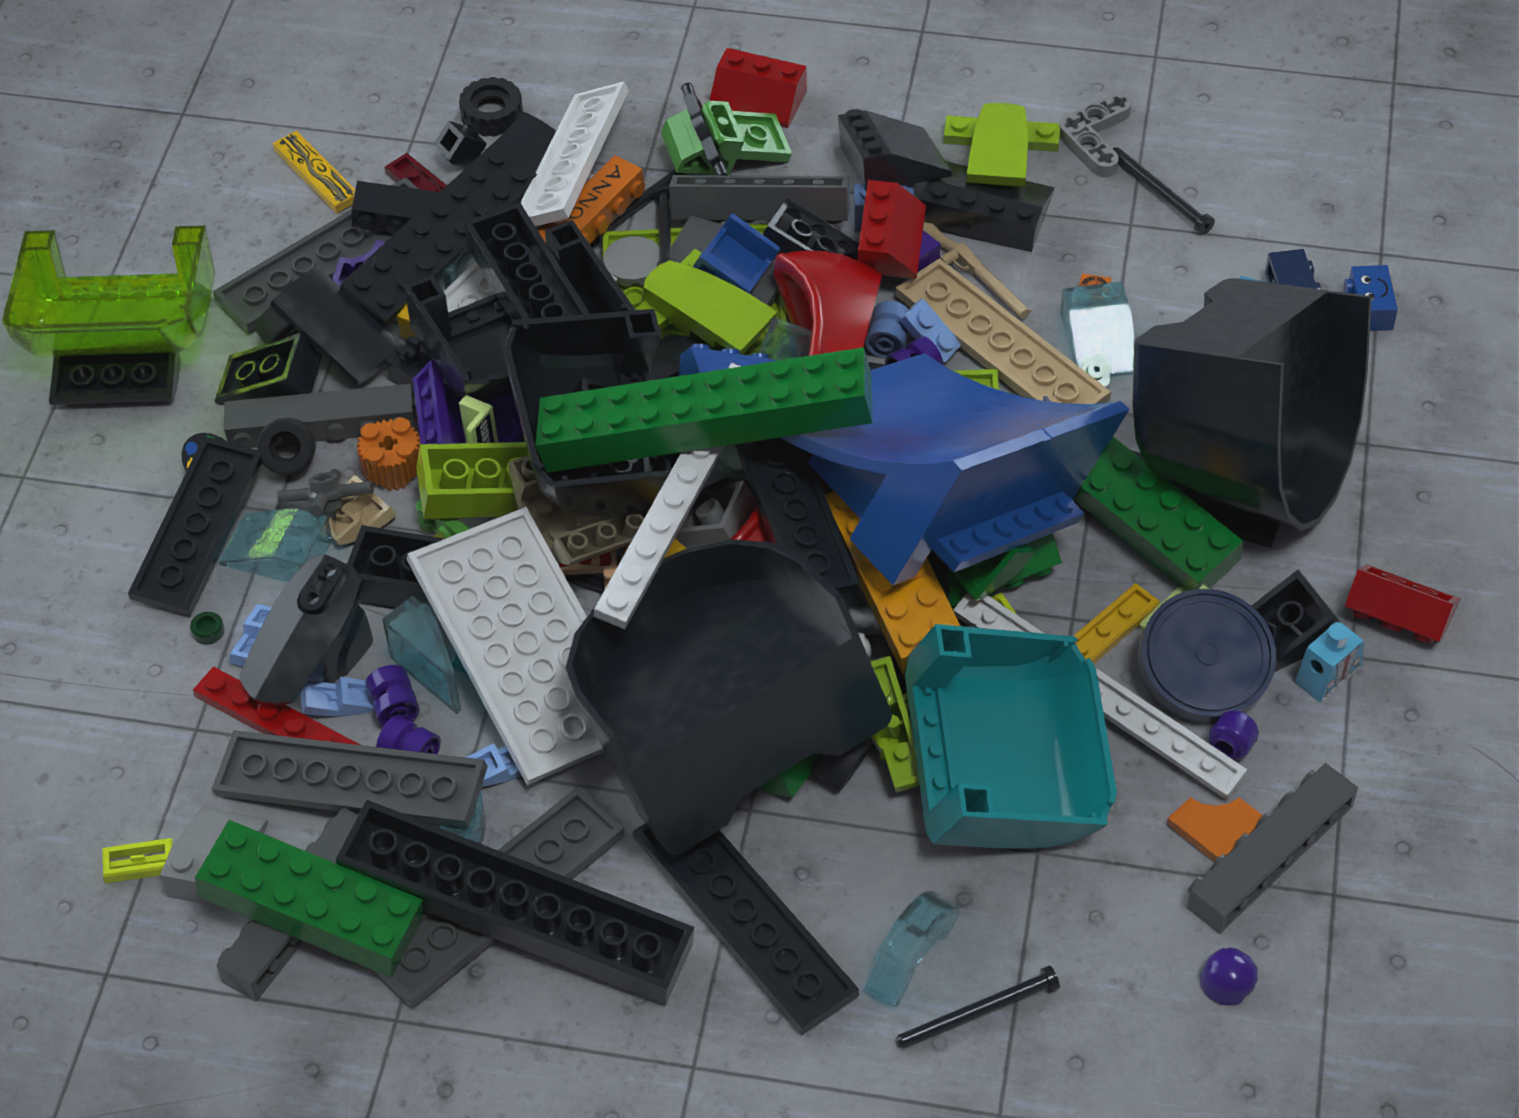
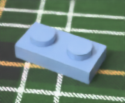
M923 298L917 301L900 319L901 323L915 339L926 336L933 341L941 353L943 363L961 346L952 331Z

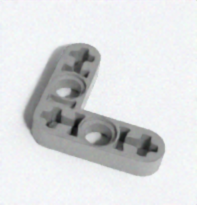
M1123 93L1111 94L1065 115L1059 122L1060 138L1097 176L1110 177L1117 172L1118 155L1100 137L1098 132L1130 117L1132 108L1131 98ZM1091 115H1098L1102 117V119L1091 120L1088 117ZM1083 143H1092L1095 147L1084 148L1081 145Z

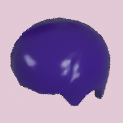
M1231 947L1221 948L1211 954L1205 962L1200 974L1201 988L1209 998L1220 1004L1238 1005L1247 995L1253 992L1258 982V967L1251 957L1241 950Z

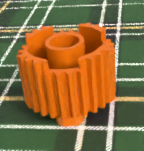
M403 417L396 418L393 421L389 419L388 422L383 420L382 423L377 421L376 424H365L360 429L361 437H358L357 451L364 479L372 482L375 481V485L381 484L382 487L389 489V491L393 489L399 491V488L405 489V486L411 481L410 478L415 479V474H417L416 466L421 444L418 432L415 431L414 427L411 428L410 421Z

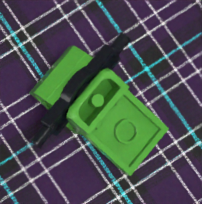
M687 82L681 86L687 109L666 119L661 131L676 173L729 175L736 159L789 162L792 152L776 114L732 111L729 103L723 101H707L702 106L696 96L692 83Z

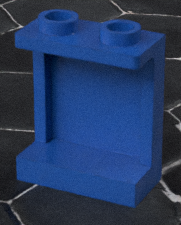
M731 214L707 248L699 256L693 267L714 275L749 294L779 252L780 247L735 214Z

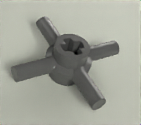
M332 469L330 472L319 473L308 479L310 488L278 491L277 498L279 503L312 501L309 512L312 516L318 517L322 513L341 508L343 506L341 497L373 494L374 486L372 481L340 484L338 482L341 478V472L338 469Z

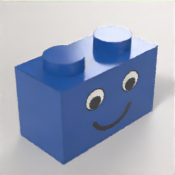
M1388 265L1351 266L1349 279L1344 280V293L1372 296L1370 331L1393 330L1398 308Z

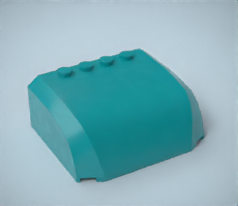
M935 624L908 655L905 680L925 830L933 844L987 848H1047L1085 838L1103 829L1108 824L1107 817L1111 806L1115 802L1117 789L1096 667L1090 658L1085 659L1075 644L1078 641L1076 636Z

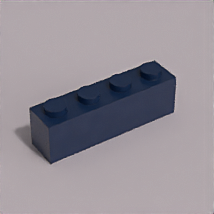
M1304 249L1268 253L1265 270L1268 283L1321 289L1320 283L1314 280V266L1311 260L1308 261Z

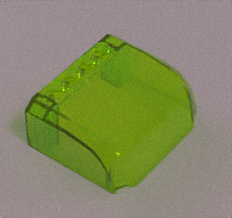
M206 225L175 226L172 250L178 273L67 277L55 230L24 231L2 318L9 337L34 357L165 353L186 350L203 333L215 276Z

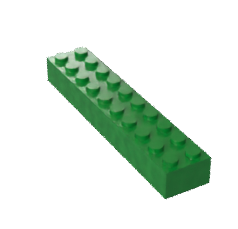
M862 347L542 397L539 402L535 446L548 473L872 424V374L865 349Z

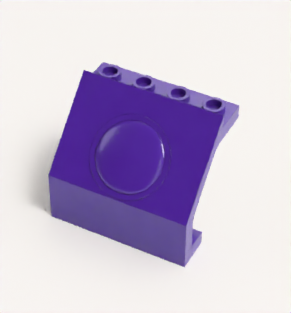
M430 360L413 378L421 444L466 443L459 402L463 398L455 395L448 384L443 382V377L433 361ZM512 393L487 403L493 407L498 442H525L514 394Z

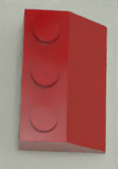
M726 48L716 68L709 101L728 102L732 111L776 114L780 126L789 128L807 92V66Z
M868 180L857 261L869 265L885 276L917 279L926 205L898 183Z
M1366 564L1357 570L1344 606L1351 608V614L1365 620H1370L1371 616L1383 620L1382 626L1401 632L1402 628L1415 632L1414 638L1433 644L1434 640L1440 642L1444 638L1461 598Z

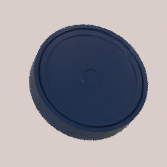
M1214 589L1189 590L1165 601L1149 619L1138 647L1139 672L1151 697L1170 714L1196 724L1213 725L1224 712L1229 710L1247 713L1258 703L1268 688L1276 666L1274 639L1263 617L1243 599Z

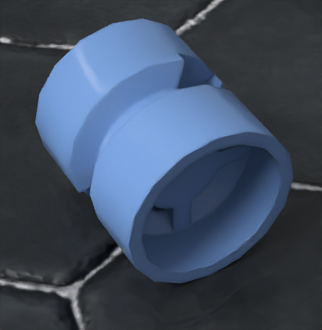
M883 301L874 307L865 341L867 349L873 355L885 359L890 354L905 347L908 330L900 321L909 310L905 305L895 301Z

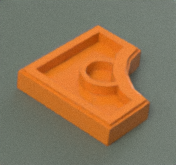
M1190 797L1168 817L1167 825L1215 862L1222 854L1227 856L1234 850L1235 843L1244 833H1252L1263 815L1240 797L1228 804L1217 806L1203 804Z

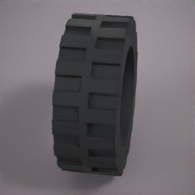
M490 77L473 81L463 89V93L459 96L463 124L469 123L480 131V135L485 137H495L503 134L523 113L522 97L519 88L513 82L507 81L504 78ZM491 101L505 104L503 109L495 112H482L477 109L479 105Z

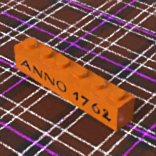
M614 155L584 184L567 220L561 223L551 222L543 224L538 229L545 243V230L573 220L588 243L591 244L600 234L607 230L608 226L618 216L625 212L626 208L636 198L643 194L645 190L643 169Z

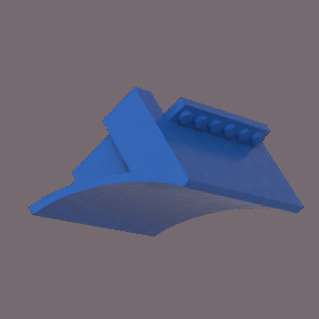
M924 353L871 370L872 424L780 438L812 454L808 464L860 518L850 540L892 585L915 577L931 549L953 572H956L1079 523L1085 513L1075 504L1073 498L1130 409L1122 401L1072 404L1017 396L964 377Z

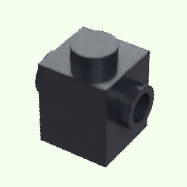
M448 121L434 145L445 155L446 160L453 165L460 166V164L469 166L481 155L487 143L479 136L480 131L469 123L461 125Z

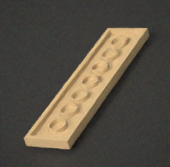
M940 258L919 271L917 279L909 278L896 287V297L910 308L923 298L955 335L961 345L960 348L987 369H998V378L1022 397L1043 401V397L1048 396L1051 402L1072 404L1106 403L1110 400V390Z

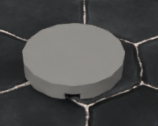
M629 236L621 238L610 244L606 249L603 264L611 275L618 278L617 284L622 286H631V283H639V286L644 285L645 279L656 268L659 261V246L652 240L644 237Z

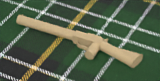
M924 222L923 231L941 244V248L948 251L940 256L941 260L948 265L953 263L959 270H968L973 276H978L1021 319L1026 318L1032 312V309H1028L974 256V253L965 245V242L958 244L946 237L935 225Z

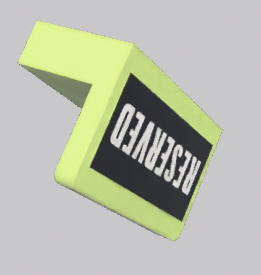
M465 395L459 402L466 443H499L493 407Z

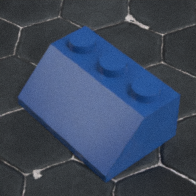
M694 344L680 354L679 376L728 369L731 363L746 366L778 360L769 359V355L763 353H754L748 356L741 355L740 351L736 349L715 351L710 350L708 345Z

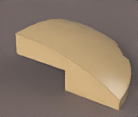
M354 475L346 484L363 481ZM375 493L341 497L343 506L335 510V521L330 517L328 525L334 540L339 545H344L356 541L361 525L381 528L393 519L396 513Z

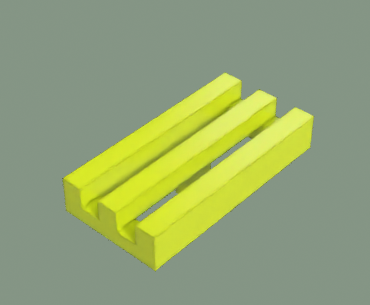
M172 838L102 848L103 879L105 884L160 876L174 844ZM164 851H165L164 854L144 856V854H150V853H157V852H164ZM131 856L130 859L111 861V859Z

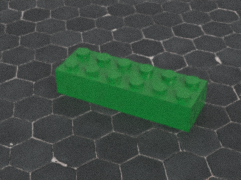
M1114 436L1073 498L1176 585L1183 587L1187 591L1199 589L1203 584L1210 589L1241 559L1243 540L1170 481L1150 470L1145 465L1144 460Z
M232 820L227 821L195 876L197 897L388 977L393 976L423 919V899Z

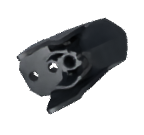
M322 554L311 557L288 581L265 618L239 676L243 687L254 700L265 704H291L308 681L334 684L340 677L348 675L372 645L373 636L365 611L357 602L362 581L355 567L329 555ZM336 569V571H335V573H334L333 575L328 576V573H329L330 571ZM319 597L316 603L310 604L314 598Z

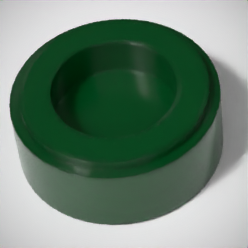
M202 612L196 615L190 623L192 637L200 644H213L224 635V624L222 618L217 613Z

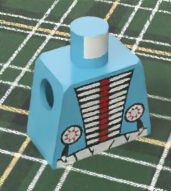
M1336 622L1332 624L1329 629L1306 649L1295 684L1321 703L1362 667L1364 641L1342 623Z

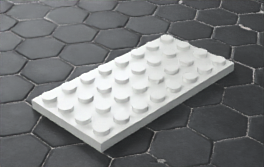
M527 507L408 553L407 561L526 785L605 752L574 694L565 668L574 633L587 616Z

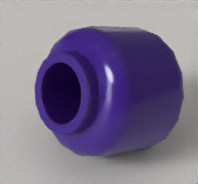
M1229 710L1217 719L1209 731L1208 740L1210 745L1234 761L1245 758L1258 740L1259 730L1254 720L1246 713Z

